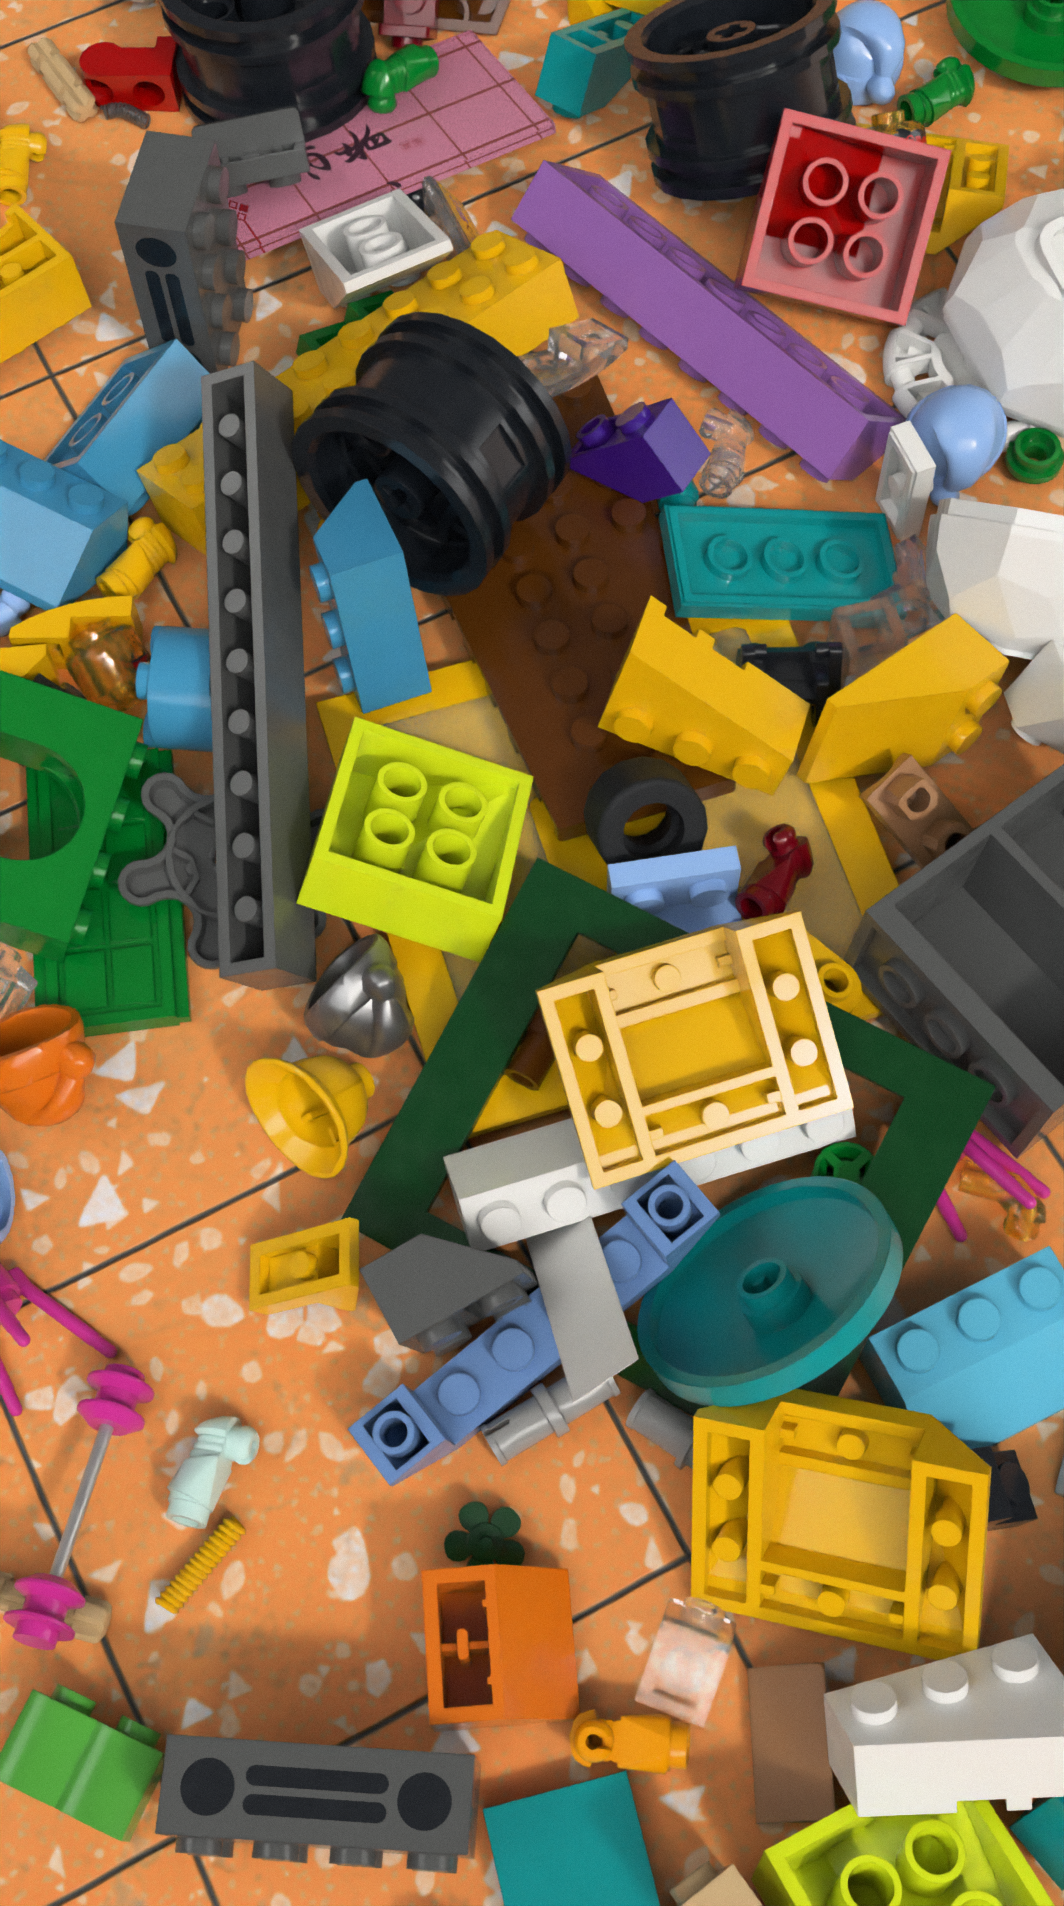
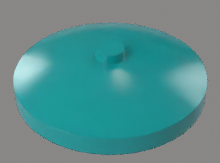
M827 1176L801 1177L755 1190L718 1210L720 1216L677 1267L644 1295L641 1303L637 1326L639 1345L646 1361L662 1383L677 1396L696 1404L719 1407L748 1405L783 1395L801 1387L832 1368L858 1346L875 1327L890 1304L899 1283L903 1264V1246L900 1234L883 1204L867 1188L842 1178Z

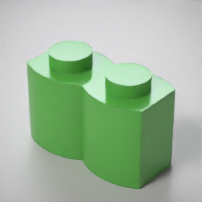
M57 1684L51 1697L33 1689L0 1752V1781L117 1840L130 1842L163 1773L165 1753L155 1748L161 1734L123 1715L116 1728H113L90 1716L97 1702L60 1684Z

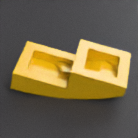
M132 595L89 599L63 605L30 617L9 630V640L12 647L47 644L57 669H81L83 649L130 648L129 644L133 647L135 645L137 648H141L140 642L142 643L143 626Z

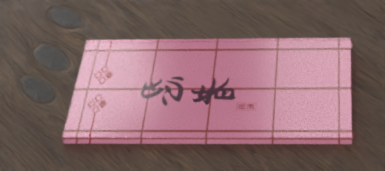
M472 30L433 44L430 47L434 49L439 60L437 75L408 92L395 93L397 106L393 112L387 114L374 113L367 104L351 121L337 130L306 142L310 171L300 173L301 182L279 188H270L268 180L247 184V193L228 198L229 208L236 211L238 218L236 235L238 250H243L246 260H249L300 239L299 229L399 188L407 195L437 181L556 133L555 123Z

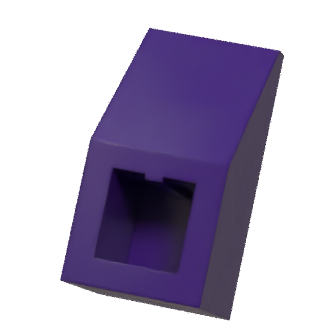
M669 398L650 405H646L645 402H638L626 409L622 414L609 418L601 414L589 420L577 432L576 437L579 441L572 449L570 469L644 503L682 493L711 453L674 400Z

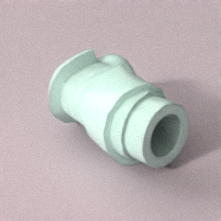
M220 1416L208 1419L194 1429L195 1433L199 1435L197 1442L193 1446L194 1449L191 1450L190 1457L184 1460L167 1486V1489L170 1491L168 1497L169 1505L165 1515L167 1519L183 1526L205 1529L210 1513L213 1512L232 1473V1462L235 1461L238 1464L246 1465L255 1459L259 1449V1435L253 1427L242 1426L240 1419L237 1417Z

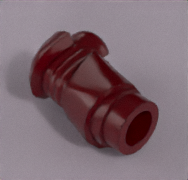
M782 823L770 828L763 836V845L770 855L758 863L735 899L736 908L744 919L784 913L796 890L798 880L808 877L812 872L814 862L809 840L806 836H797L794 827L789 824Z

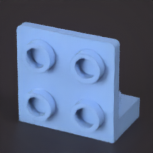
M736 845L607 865L608 893L688 933L742 920L741 914L735 905L741 873Z

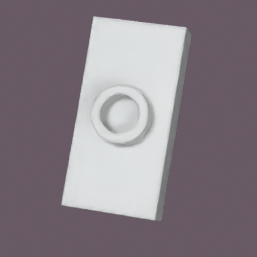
M910 420L890 428L875 497L882 513H885L886 520L896 538L901 542L920 535L929 494L934 486L933 478L936 470V464Z

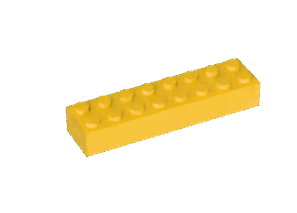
M498 230L479 235L471 242L469 248L449 261L434 265L429 269L426 277L406 290L391 294L384 300L381 307L361 320L346 324L339 330L336 337L317 350L301 354L294 360L290 368L275 377L293 391L294 436L297 428L306 418L314 413L316 406L322 399L335 389L356 385V368L362 354L378 339L386 326L401 315L419 311L439 313L464 321L496 339L520 359L579 318L561 258ZM201 423L199 429L178 443L159 449L151 461L136 471L161 521L173 533L207 557L203 425ZM296 473L297 510L300 511L311 502L302 488Z

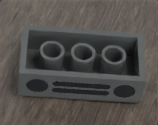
M146 130L114 223L148 347L151 349L177 338L210 374L227 369L228 366L234 367L240 350L239 330L242 322L248 323L252 315L253 292L252 289L245 286V252L238 250L237 213L229 208L227 198L229 191L228 169L221 167L216 140Z
M167 1734L155 1834L177 1838L175 1853L233 1858L234 1843L253 1844L252 1858L307 1863L308 1849L321 1848L330 1849V1864L382 1868L383 1853L407 1854L406 1869L457 1874L458 1858L475 1859L481 1764L475 1755Z

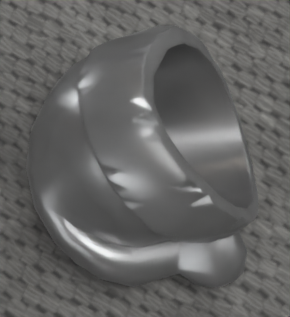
M376 933L359 939L335 958L316 983L304 1011L305 1025L318 1041H324L333 1047L346 1048L365 1058L385 1056L401 1047L412 1034L415 1019L406 1002L404 979L396 966L397 960L388 942Z

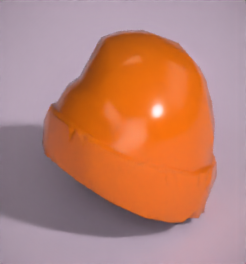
M42 1004L15 1011L0 1019V1108L14 1120L28 1126L49 1127L67 1121L81 1109L85 1099V1077L92 1072L96 1055L85 1044L84 1023L75 1008L59 1004Z

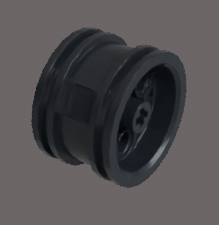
M159 0L165 27L174 41L179 44L175 59L178 78L182 87L185 106L195 123L202 125L295 106L299 111L306 143L330 134L351 121L368 104L369 95L361 91L366 67L372 60L377 59L371 24L361 10L364 0Z
M672 0L639 19L628 30L624 39L628 62L632 64L630 73L633 86L637 92L648 98L653 121L645 140L649 158L652 160L651 167L655 185L666 194L680 199L698 201L730 200L758 195L784 108L856 126V120L851 111L853 106L852 94L847 83L837 78L833 49L839 43L842 33L840 20L835 12L837 0Z
M419 311L401 315L386 326L378 339L362 354L356 368V385L335 389L322 399L316 406L314 413L306 418L297 428L292 441L293 464L299 482L313 507L324 521L352 485L357 481L367 478L403 550L410 586L423 592L442 596L465 595L480 586L491 568L496 566L510 546L511 526L515 521H523L539 512L549 496L555 492L569 472L572 456L568 429L556 403L541 381L515 354L493 337L464 321L439 313Z

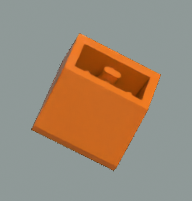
M488 1564L421 1570L429 1724L434 1732L564 1722L576 1719L580 1714L568 1569Z

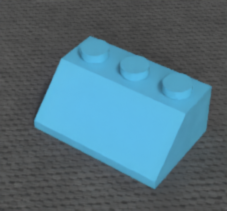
M1048 1246L868 1337L859 1355V1359L884 1404L890 1407L933 1415L970 1449L986 1446L993 1447L1064 1410V1269L1051 1247Z

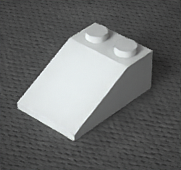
M400 188L299 229L319 290L334 309L339 306L347 307L348 303L370 297L371 293L390 285L400 287L411 284L420 277L421 272L440 263L453 251L450 238Z

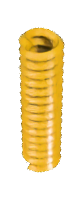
M231 1516L230 1519L224 1518L223 1524H218V1529L213 1530V1535H208V1541H204V1546H199V1552H194V1557L189 1558V1563H184V1569H179L180 1574H175V1580H170V1585L165 1586V1591H160V1597H155L157 1605L162 1606L172 1614L179 1613V1608H184L183 1602H188V1597L193 1596V1591H198V1585H203V1580L208 1579V1574H213L212 1569L217 1568V1563H222V1557H227V1552L232 1551L231 1546H236V1541L241 1540V1535H246V1529L235 1516Z

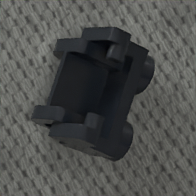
M818 641L809 642L802 647H767L766 644L760 643L741 644V648H737L736 665L741 668L748 661L808 703L814 704V706H811V721L813 727H816L827 699L841 690L843 648L841 642Z

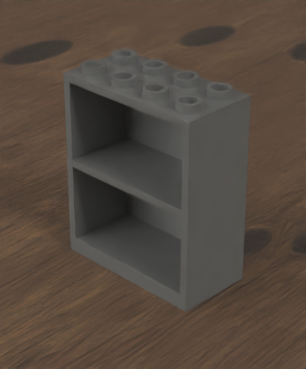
M1064 764L868 908L843 959L857 973L861 981L862 991L912 1045L996 1086L980 1120L1016 1159L1064 1121Z

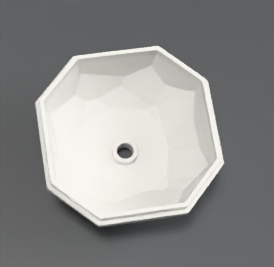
M1063 188L1023 198L982 222L966 238L942 307L943 319L980 388L986 389L991 395L996 397L1007 417L1028 425L1031 424L1036 428L1047 429L1064 438Z
M956 498L939 500L937 514H931L929 519L926 545V584L932 601L945 619L954 613L958 614L1003 655L1033 660L1051 640L1064 645V516Z

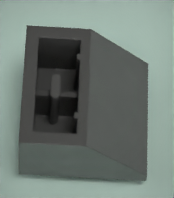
M419 1234L359 1269L398 1344L421 1353L433 1350L436 1357L449 1353L469 1341L472 1335L468 1328L486 1317L493 1316L494 1320L499 1322L514 1309L532 1303L528 1293L540 1287L536 1275L518 1260L424 1234Z

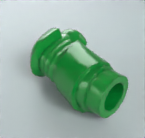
M406 44L384 61L381 59L372 60L366 67L361 88L364 94L369 95L368 107L370 110L379 114L393 112L397 106L395 93L408 92L437 75L439 70L438 56L434 49L428 45Z
M950 56L942 59L936 65L937 69L933 72V79L898 98L897 112L902 124L907 128L916 125L929 127L958 105L967 107L971 103L975 91L974 74L968 64L961 65L956 57Z

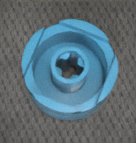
M154 626L150 640L151 659L150 662H140L138 664L135 683L137 698L147 700L148 712L145 715L143 725L144 744H147L150 748L213 752L209 629Z

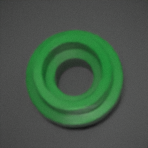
M1035 427L1022 431L1015 441L1009 443L1005 454V464L1008 471L1018 480L1029 484H1042L1053 480L1060 473L1064 462V452L1058 437L1044 428Z

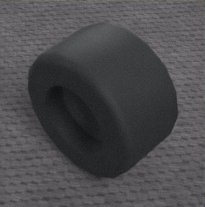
M641 756L620 761L603 772L589 790L583 811L586 832L607 865L701 851L708 830L706 808L682 772L663 759ZM653 803H661L667 806L662 821L647 834L638 836L624 834L625 824L633 812Z

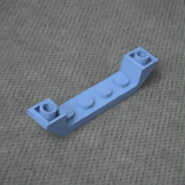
M675 1160L621 1204L626 1216L599 1237L623 1312L667 1277L720 1216V1212ZM540 1287L529 1295L532 1303L527 1306L518 1307L506 1314L502 1320L487 1329L415 1390L401 1384L348 1428V1431L390 1486L393 1487L459 1449L481 1431L480 1426L483 1424L487 1425L562 1364Z

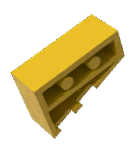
M16 203L4 213L7 223L0 229V364L12 356L21 353L31 344L60 326L66 325L73 318L92 307L73 256Z
M650 596L618 670L598 727L617 734L628 742L640 743L673 756L684 764L698 766L736 781L745 788L756 789L773 796L794 760L810 703L747 661L740 668L713 649L716 639L701 629H698L693 635L665 617L664 614L667 606L653 596Z

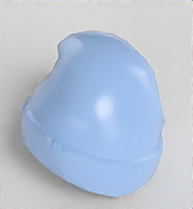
M857 0L836 13L840 20L842 31L839 43L833 49L837 78L847 83L852 94L853 106L870 105L872 103L885 105L890 103L895 96V84L903 68L905 39L902 24L897 13L885 3L875 0Z
M971 384L951 385L929 394L912 408L905 422L911 421L936 464L933 478L934 486L929 494L932 503L936 506L939 505V500L959 499V491L971 487L980 477L990 471L1000 457L1007 437V418L1001 403L986 389Z

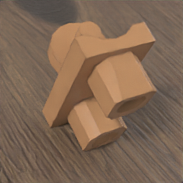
M902 753L895 760L892 768L886 775L859 796L921 869L974 831L913 756L907 753Z

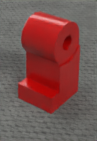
M157 36L155 47H120L111 42H100L89 46L82 52L79 58V66L85 85L95 97V104L100 107L101 105L104 106V104H111V102H122V104L126 102L143 111L179 112L183 97L175 61L179 44L174 41L172 36Z

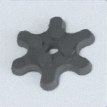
M166 772L158 773L148 778L144 783L141 798L143 806L148 813L158 818L164 824L167 831V842L163 850L155 857L133 861L123 868L118 878L119 892L129 904L138 907L150 906L158 901L167 899L177 900L186 905L194 919L193 930L188 939L190 958L199 967L216 970L219 968L214 794L202 795L195 793L178 776ZM316 809L310 812L311 851L324 809ZM314 909L316 939L324 931L327 917L326 913Z

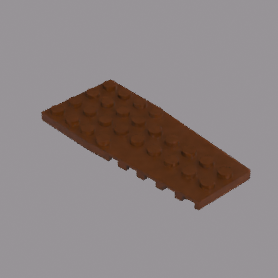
M594 365L539 379L562 415L568 429L571 449L579 441L576 435L585 423L601 414H604L607 418L615 416ZM570 469L562 483L549 496L538 513L523 521H515L511 526L510 546L496 566L491 568L477 589L465 595H440L451 619L456 620L461 630L463 644L473 664H477L485 680L486 692L494 708L498 707L508 728V737L516 754L520 753L529 774L534 776L532 787L539 802L543 801L554 824V833L559 841L587 835L583 811L588 792L603 772L620 761L641 756L663 759L682 772L701 801L732 793L736 789V781L698 766L684 764L673 756L640 743L628 742L617 734L598 727L618 670L650 596H653L667 606L664 614L665 617L690 634H692L687 617H675L662 536L651 501L639 502ZM661 803L645 805L633 812L626 823L666 812L667 806Z

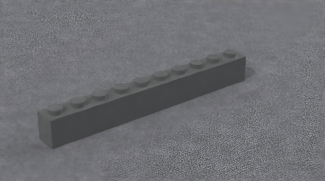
M253 360L201 376L219 977L263 991L317 982L314 909L296 904L312 851L296 470L292 458V441L294 438L293 391Z

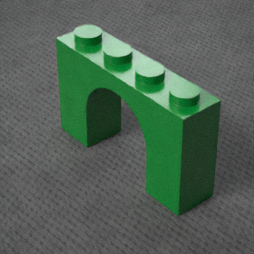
M0 670V757L41 771L56 780L70 796L78 818V831L74 837L53 854L33 860H13L0 857V943L62 963L69 943L82 946L93 910L81 907L88 886L101 889L112 854L101 851L100 848L106 830L116 834L120 832L130 799L120 796L119 792L125 776L137 780L148 748L147 744L137 741L144 719Z

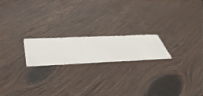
M591 1215L583 1221L526 1238L573 1403L639 1359Z

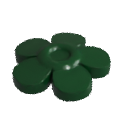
M471 1501L465 1504L460 1509L458 1516L461 1525L469 1533L463 1530H453L447 1534L444 1541L447 1557L452 1561L460 1562L471 1556L466 1566L494 1564V1559L497 1564L521 1566L525 1556L523 1546L513 1539H504L514 1536L521 1527L519 1515L512 1508L502 1506L496 1509L490 1522H488L489 1513L487 1507L482 1502Z

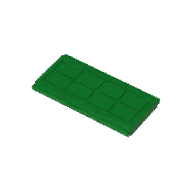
M158 748L147 749L137 780L124 777L119 795L129 798L130 802L119 834L106 830L100 850L110 853L112 856L101 889L87 887L81 907L91 909L93 913L82 946L69 943L62 963L33 954L35 1007L42 1004H59L75 1008L83 1020L85 1037L179 1026L180 1023L192 1021L184 904L177 900L167 899L158 901L150 906L138 907L124 900L118 888L120 872L127 864L155 857L163 850L167 842V831L164 824L145 809L142 803L141 791L142 786L151 776L163 772L174 774L172 750L159 751ZM26 767L29 860L51 855L64 847L78 831V818L70 796L56 780L41 771Z

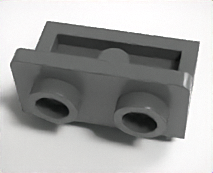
M295 106L197 125L192 129V137L216 140L221 167H226L229 172L227 198L245 194L248 192L247 184L268 180L270 188L293 185L301 182L300 173L310 171L298 108Z

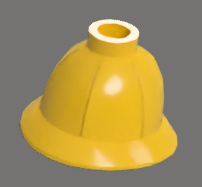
M327 1055L303 1058L292 1063L278 1058L264 1057L254 1060L247 1068L245 1075L246 1094L250 1106L259 1124L276 1148L295 1166L313 1177L323 1179L335 1177L344 1168L348 1157V1145L355 1139L366 1120L368 1099L373 1096L375 1091L374 1080L369 1070L360 1063L354 1062L349 1065L341 1058Z

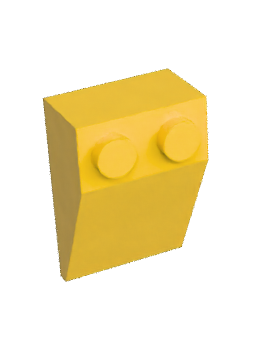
M954 613L827 699L797 776L804 783L888 772L902 753L912 755L921 767L932 766L951 751L956 755L962 754L980 736L983 728L978 723L982 715L999 699L1002 689L998 684L1010 660L958 614Z

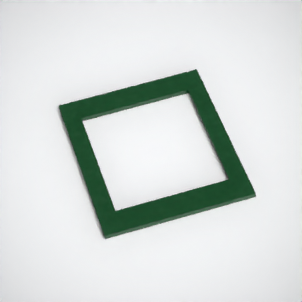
M537 857L341 1219L351 1217L359 1220L360 1233L391 1250L419 1234L470 1247L464 1231L434 1216L429 1211L448 1178L443 1157L463 1150L540 1007L535 990L554 981L578 935L620 955L689 933ZM826 1002L843 1068L903 1098L888 1131L860 1183L861 1186L872 1192L883 1204L900 1234L903 1246V1270L996 1086ZM495 1248L486 1250V1252L511 1258ZM524 1265L526 1268H528L530 1271H532V1272L536 1275L535 1270H533L532 1268H530V1267ZM626 1320L639 1359L617 1373V1375L645 1390L652 1388L656 1391L657 1395L692 1416L695 1415L698 1409L709 1407L689 1402L677 1396L662 1383L641 1351L637 1326ZM870 1333L836 1365L796 1389L838 1396Z

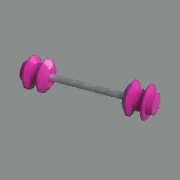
M113 1363L106 1365L105 1370H95L87 1376L88 1384L97 1393L93 1399L81 1400L77 1405V1411L87 1424L97 1430L98 1433L49 1574L35 1573L15 1581V1589L25 1597L22 1609L6 1611L3 1616V1620L15 1628L12 1637L24 1645L42 1650H54L57 1641H70L75 1637V1631L64 1620L68 1610L83 1608L86 1600L76 1586L63 1577L111 1436H123L141 1431L144 1428L145 1421L141 1415L135 1412L136 1405L149 1403L154 1398L153 1389L144 1382V1374L133 1367Z

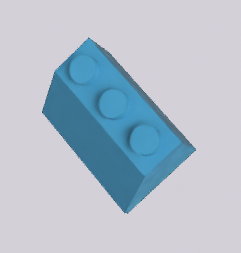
M177 338L124 359L45 457L44 461L128 501V516L135 514L150 498L136 470L151 461L159 449L178 443L190 433L199 429L202 423L201 376L210 373Z
M0 439V588L45 611L74 603L96 584V578L105 572V569L127 549L128 501Z
M366 478L352 485L313 536L319 563L309 566L311 579L320 603L329 602L330 611L321 613V619L331 648L336 649L340 647L342 656L332 659L339 686L343 694L354 692L363 714L432 692L404 553Z

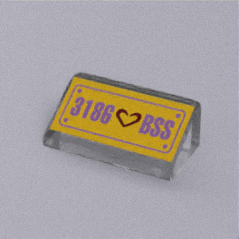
M430 175L424 177L422 182L424 213L450 238L453 251L446 256L449 261L469 248L471 242L480 234L462 202Z

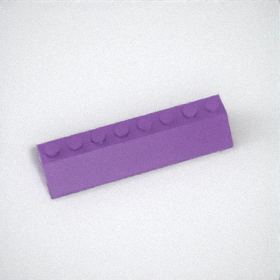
M543 160L511 217L512 221L527 232L524 240L528 244L561 258L565 263L564 270L569 278L583 286L590 287L592 285L603 294L600 299L603 306L620 317L628 318L630 316L642 327L639 330V334L642 338L659 349L667 350L669 348L681 358L678 363L681 370L700 382L705 383L708 380L721 391L718 399L726 407L740 415L750 414L761 423L758 431L765 439L783 449L789 446L802 457L799 463L802 469L817 480L828 483L829 480H854L884 455L890 428L905 422L906 418L751 294L733 289L735 282L600 174Z

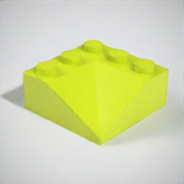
M354 717L337 765L296 904L481 962L503 918L534 776Z
M989 1800L957 1801V1813L858 1817L853 1806L849 1804L764 1850L751 1878L766 1906H1055Z

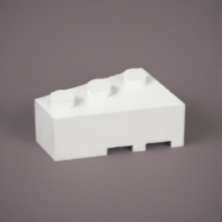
M1033 1633L824 1694L829 1765L858 1817L957 1813V1801L1005 1799L1007 1811L1032 1810V1798L1064 1797V1676Z

